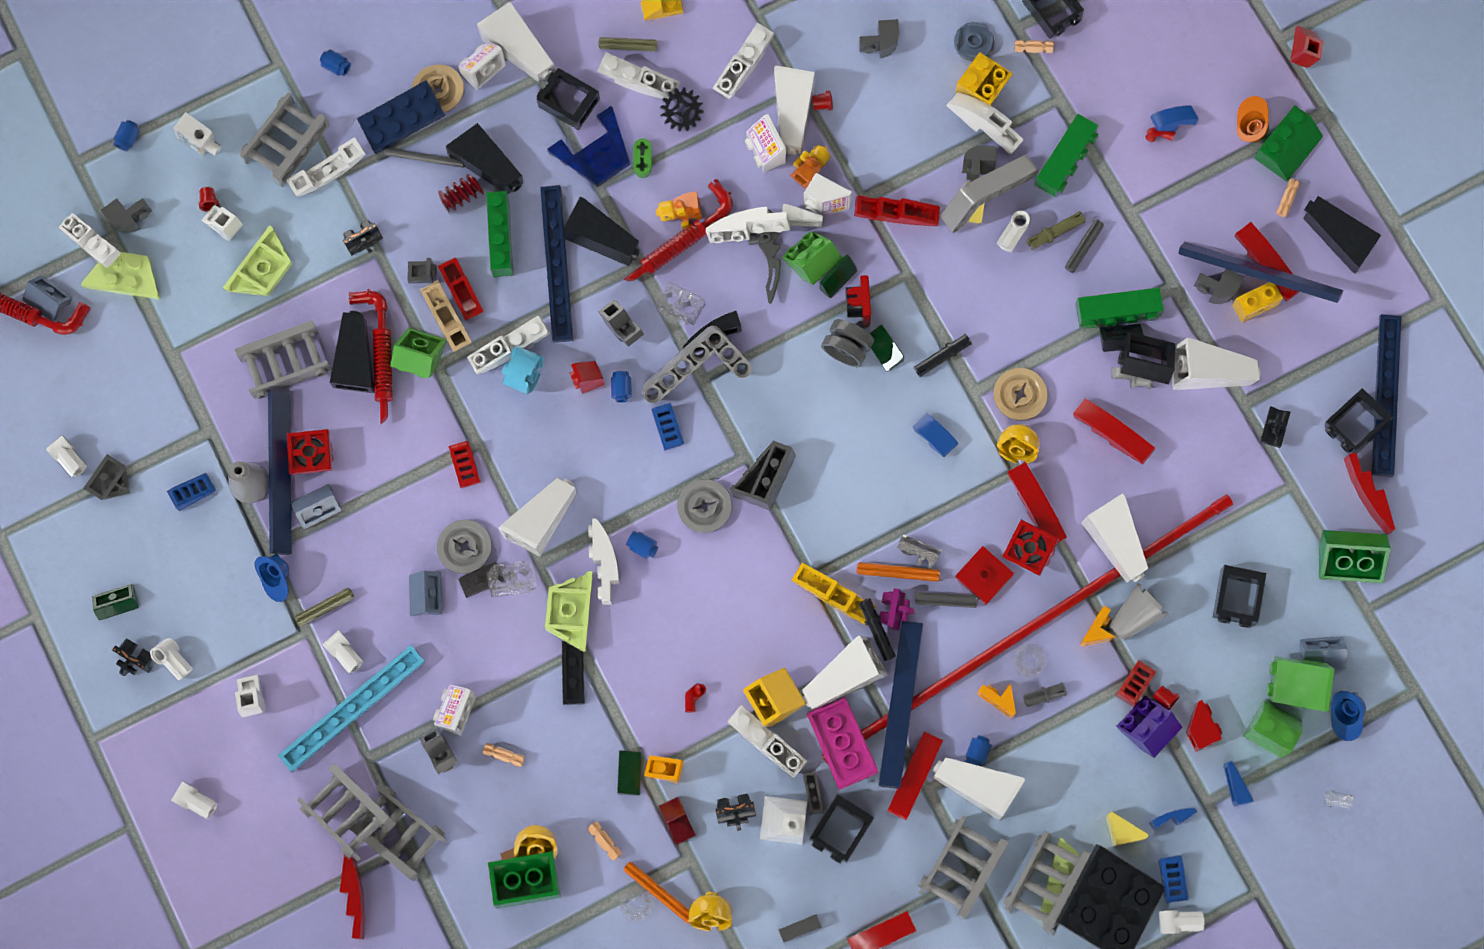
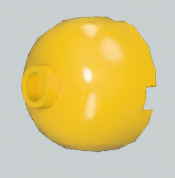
M1023 424L1007 427L1001 433L997 443L998 453L1004 459L1013 463H1018V460H1021L1027 464L1035 461L1040 446L1036 432Z
M527 826L515 838V858L546 852H553L554 859L557 856L556 839L553 833L544 826Z
M707 892L693 901L690 906L688 921L691 922L690 925L699 930L711 931L710 926L719 927L718 931L728 929L732 926L731 906L723 897L718 896V893Z

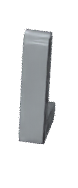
M1023 155L963 186L943 211L940 218L951 232L955 233L968 222L980 205L1031 180L1039 172V169L1027 155Z
M709 326L646 381L642 387V392L647 402L652 404L659 402L714 352L738 378L748 377L752 367L744 354L719 327ZM718 333L719 338L716 341H710L709 337L711 334ZM703 347L704 351L700 355H696L693 353L695 348ZM726 348L733 349L729 356H724L723 351ZM681 361L688 362L685 368H679L678 364ZM745 363V369L741 371L736 369L738 364ZM667 374L673 376L672 380L669 382H664L662 380L663 377ZM656 388L657 393L650 396L647 394L649 389Z

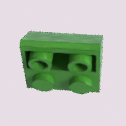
M810 231L796 245L790 247L782 258L804 281L814 285L840 262L842 256L831 240Z

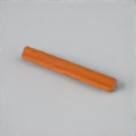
M859 562L856 570L857 574L934 582H938L940 579V571L936 569Z
M632 862L626 864L623 869L625 873L687 924L691 923L688 921V908Z

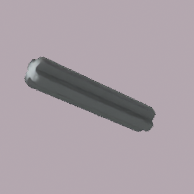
M1098 219L1094 220L1066 263L1065 269L1067 271L1075 272L1103 229V222Z
M917 592L915 594V604L976 608L978 598L976 595Z

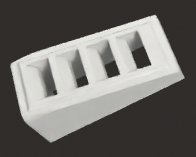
M783 203L782 212H787L790 226L822 227L823 216Z

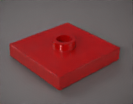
M982 546L954 578L987 605L1015 573Z

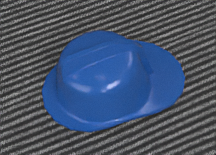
M273 554L270 557L260 556L256 558L254 562L255 570L266 594L276 602L286 600L289 591L286 582L289 575L288 564L278 554Z
M1340 691L1332 698V729L1340 739L1345 741H1353L1362 733L1366 705L1363 699L1358 696V693Z

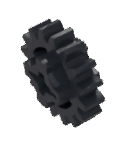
M685 87L682 88L681 92H679L678 88H675L674 94L669 91L667 93L669 98L662 99L665 105L660 106V109L664 110V113L660 116L666 117L664 124L671 123V130L676 126L678 132H681L682 127L689 131V125L694 128L697 126L694 121L700 122L702 120L698 115L704 113L703 110L699 109L703 102H697L700 96H692L693 90L686 93ZM682 96L690 99L692 103L686 102ZM674 99L675 104L673 108L669 109V104ZM680 104L682 107L685 108L690 107L686 111H684V115H682V112L673 111L677 110L680 107ZM695 110L693 118L689 121L690 112ZM671 117H677L681 123L674 121Z

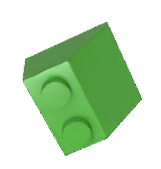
M408 327L394 344L391 367L429 379L437 369L447 340Z

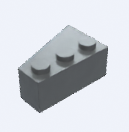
M772 441L756 459L752 467L742 474V478L735 485L731 486L729 490L733 497L771 511L796 457L793 448Z

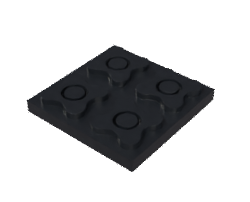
M1096 844L1056 923L1098 949H1135L1165 891L1164 885L1106 848Z

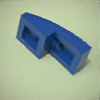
M1191 105L1164 109L1152 114L1150 117L1157 131H1176L1178 125H1196L1199 119Z
M928 413L912 426L914 431L924 438L930 447L942 457H945L959 444Z
M1195 808L1171 811L1149 822V824L1155 830L1172 819L1177 826L1198 811Z

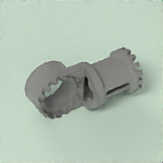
M1112 367L1111 379H1114V377L1117 379L1118 377V379L1130 380V388L1143 386L1152 389L1153 381L1122 374L1119 367Z

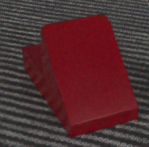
M678 797L659 805V809L676 845L696 836Z

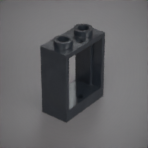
M1022 0V3L1049 39L1054 35L1056 37L1061 35L1070 25L1075 26L1080 23L1084 13L1083 7L1077 0H1063L1072 14L1051 26L1035 4L1039 0Z
M558 68L555 73L552 72L550 74L547 85L544 89L541 88L539 90L536 100L539 108L579 131L600 100L599 91ZM560 80L587 94L573 115L547 100Z
M1127 332L1125 338L1120 340L1118 351H1121L1117 361L1120 364V373L1169 385L1175 370V343ZM1129 352L1159 359L1161 364L1131 357Z
M1361 388L1325 422V432L1332 439L1336 438L1341 442L1340 446L1348 454L1350 452L1358 454L1392 422L1393 416ZM1359 403L1380 423L1357 445H1354L1335 424Z
M1224 565L1220 570L1212 618H1217L1218 622L1229 624L1231 621L1239 623V626L1245 628L1255 626L1259 622L1267 573ZM1227 579L1257 585L1252 616L1222 610Z
M837 794L810 837V841L813 842L811 846L820 852L826 850L831 853L830 858L839 864L842 861L847 863L874 820V817ZM836 807L864 823L845 855L818 838Z

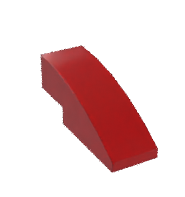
M455 257L438 265L437 267L465 321L483 313L484 311L457 258Z
M905 911L847 939L851 949H881L915 933L917 930L908 911Z

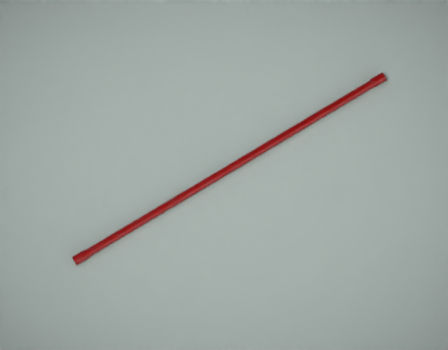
M1227 494L1213 502L1208 508L1142 549L1145 560L1211 517L1233 505L1232 499ZM1114 567L913 697L912 710L1121 576ZM889 713L861 730L864 740L887 727ZM822 754L824 761L828 765L824 754Z

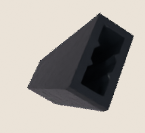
M478 123L446 145V151L450 158L459 161L464 167L500 191H507V194L521 188L523 184L522 174Z
M579 197L563 228L562 238L630 266L632 260L636 261L639 256V240L585 198Z
M1317 196L1314 202L1310 200L1306 205L1304 211L1307 213L1303 219L1351 272L1356 274L1381 237V234L1320 196Z
M343 312L330 384L336 389L374 394L367 321L361 312Z

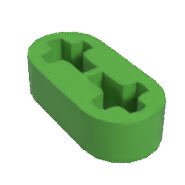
M643 138L638 139L633 146V169L635 175L640 178L649 176L652 171L651 143ZM641 145H645L646 148L644 155H641L640 152ZM641 161H644L646 167L644 171H640L639 168Z

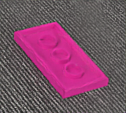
M846 697L806 713L839 790L879 773Z

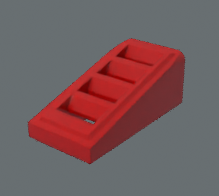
M469 441L448 446L460 488L481 483ZM467 450L465 453L456 455L457 452ZM469 457L468 461L458 463V460ZM468 466H471V467H472V469H468V470H465V471H461V472H460V469H461V468L468 467ZM474 474L472 478L462 479L463 476Z
M1138 660L1115 696L1134 707L1156 674V671ZM1138 668L1150 674L1148 678L1138 672ZM1134 674L1144 680V684L1133 678ZM1131 681L1132 683L1139 686L1140 690L1138 691L1137 689L1129 685V682ZM1125 688L1135 693L1136 696L1133 697L1132 695L1124 691Z

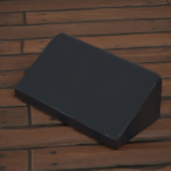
M1140 323L1099 327L1103 352L1118 351L1119 342L1125 338L1127 332L1144 335Z

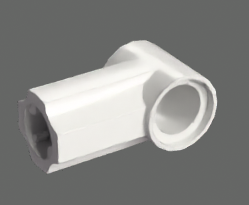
M1017 211L1013 214L1011 221L997 241V245L1001 249L1012 253L1022 235L1028 230L1030 223L1028 213ZM1023 219L1025 224L1019 226L1015 223V220Z
M63 435L46 448L49 454L58 463L60 462L73 478L85 471L87 465L75 453L74 447Z
M338 630L323 643V646L351 674L357 671L364 662L352 649L350 642Z
M171 638L165 639L150 651L153 661L157 664H164L179 681L193 670L190 664L180 655L176 641Z
M183 781L171 799L176 804L187 810L189 808L206 819H209L214 814L218 805L214 800L199 793V790Z
M1202 911L1159 912L1161 934L1204 930Z

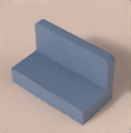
M40 275L27 282L22 300L28 305L41 310L45 318L56 321L59 309L71 304L72 297Z
M329 484L291 502L294 513L303 529L342 511Z
M424 570L409 575L410 616L442 614L441 572Z
M1343 637L1300 639L1299 647L1303 654V660L1326 662L1334 670L1346 669L1348 648Z

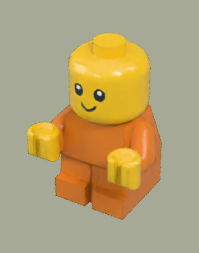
M816 145L809 153L805 150L800 155V158L798 157L794 161L793 166L796 169L790 177L806 189L815 173L819 174L820 169L830 160L829 149L826 146Z
M697 191L684 193L673 199V201L660 202L658 209H656L657 217H660L663 222L672 221L676 218L682 220V229L689 227L690 219L696 218V220H701V204Z

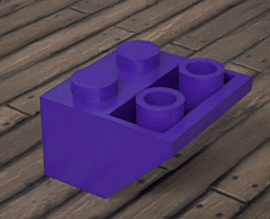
M1146 696L1116 726L1140 750L1153 758L1183 728L1171 711Z

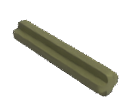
M600 37L598 46L600 49L655 52L657 51L658 43L657 40Z
M346 588L297 614L295 620L299 626H303L354 598V594L350 588Z

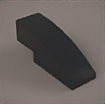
M737 310L722 315L706 324L683 345V349L709 326L719 327L726 336L742 332ZM711 334L709 340L716 341L719 338V334ZM697 347L693 353L704 351V348Z

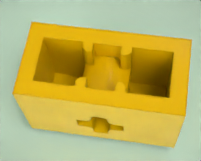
M1268 282L1237 297L1232 306L1243 323L1278 306L1283 297L1277 286Z

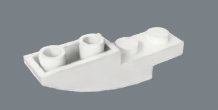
M757 23L737 55L732 57L713 89L730 100L758 65L765 54V49L775 34Z
M605 52L597 71L614 79L616 84L659 99H668L667 93L670 91L674 94V89L678 88L680 82L645 66L640 68Z
M958 92L946 105L975 132L982 129L1010 155L1024 140L1009 127L1012 123L1010 119L977 98Z
M760 207L724 217L708 226L706 233L710 243L741 242L743 240H750V233L760 234L763 232L789 231L790 220L787 212L769 213L767 207Z
M73 213L58 227L93 259L106 268L121 255L115 247L99 236Z
M538 315L504 337L502 335L467 356L478 375L510 361L511 353L515 346L530 350L535 347V343L548 336L550 332L542 318Z
M592 519V525H589V538L593 539V546H589V558H593L594 564H601L597 568L598 579L601 578L602 587H598V599H602L603 605H612V584H620L617 559L604 528L597 519Z
M742 705L728 719L727 723L737 730L742 737L791 777L794 778L808 762L777 734L763 726Z

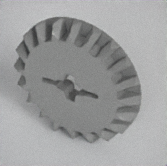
M701 479L688 484L682 490L678 498L677 509L681 521L688 528L695 532L706 533L720 529L727 522L731 514L732 503L728 491L721 484L713 480ZM703 501L711 505L706 512L703 509H697Z
M459 520L451 523L441 532L437 542V553L440 561L450 571L458 574H468L476 572L477 569L483 567L486 561H488L492 543L488 532L482 525L471 520ZM468 542V547L472 551L464 550V552H461V547L457 543L465 544Z

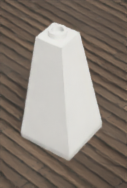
M508 2L477 24L484 44L489 41L498 45L502 49L505 59L540 83L542 80H548L550 74L555 72L553 62L511 2Z
M775 65L774 87L779 135L786 148V154L801 155L814 92L815 72Z
M1186 338L1175 346V370L1172 375L1173 390L1250 386L1260 380V368L1256 359L1192 338Z
M556 478L501 524L499 530L503 537L540 557L577 493L574 487L575 484L567 479L562 481Z
M1122 493L1089 514L1081 523L1127 583L1131 580L1135 583L1145 576L1143 572L1148 569L1126 498Z
M865 636L856 637L802 690L804 693L803 698L808 708L818 709L888 676L870 638Z
M945 758L943 762L939 760L932 770L936 773L933 777L935 780L998 821L1002 818L1026 780L1019 776L950 758Z
M765 796L760 839L802 845L807 801Z

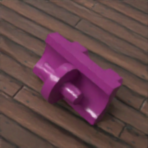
M893 588V592H883L882 603L890 605V611H880L879 613L881 623L897 631L900 630L901 621H907L908 615H914L915 609L909 607L910 600L905 599L906 594L901 592L900 589Z

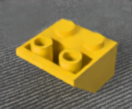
M979 52L957 82L955 92L972 96L991 106L1013 73Z
M786 668L763 676L743 689L763 726L773 727L807 704Z

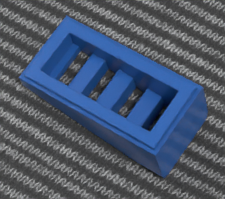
M667 403L652 408V414L664 451L684 445L672 404ZM667 412L670 413V414H668V415H665V416H662V417H659V418H658V415H661V414H664V413H667ZM672 419V422H671V423H668V424H665V425H662V426H661L660 423ZM675 428V431L663 434V431ZM677 435L678 439L666 442L665 439Z
M204 473L167 490V493L175 508L181 511L212 494L216 489L207 473ZM201 481L205 483L207 487L206 490H203L200 484ZM196 485L199 493L197 494L192 488V486ZM185 490H189L191 497H187ZM181 494L184 500L180 501L177 495Z
M1232 761L1225 763L1223 767L1233 806L1236 807L1254 802Z
M1182 856L1159 859L1166 903L1188 900ZM1176 864L1177 868L1166 869V865ZM1178 872L1179 877L1168 878L1167 874ZM1180 881L1179 886L1169 887V883ZM1181 890L1182 892L1180 895L1170 896L1171 891Z

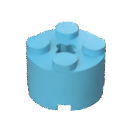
M515 346L511 353L510 362H506L502 369V374L505 375L502 384L528 395L534 390L539 381V367L543 368L544 356Z

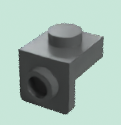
M426 258V261H408V283H433V276L437 275V266L433 264L431 258Z

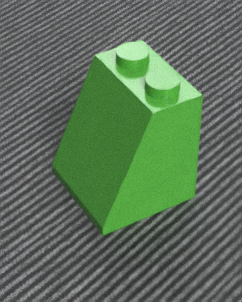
M1275 656L1274 662L1271 661L1269 667V674H1272L1271 683L1267 684L1269 699L1276 703L1329 712L1334 668L1326 662Z
M1264 699L1243 737L1283 758L1292 752L1302 734V721Z

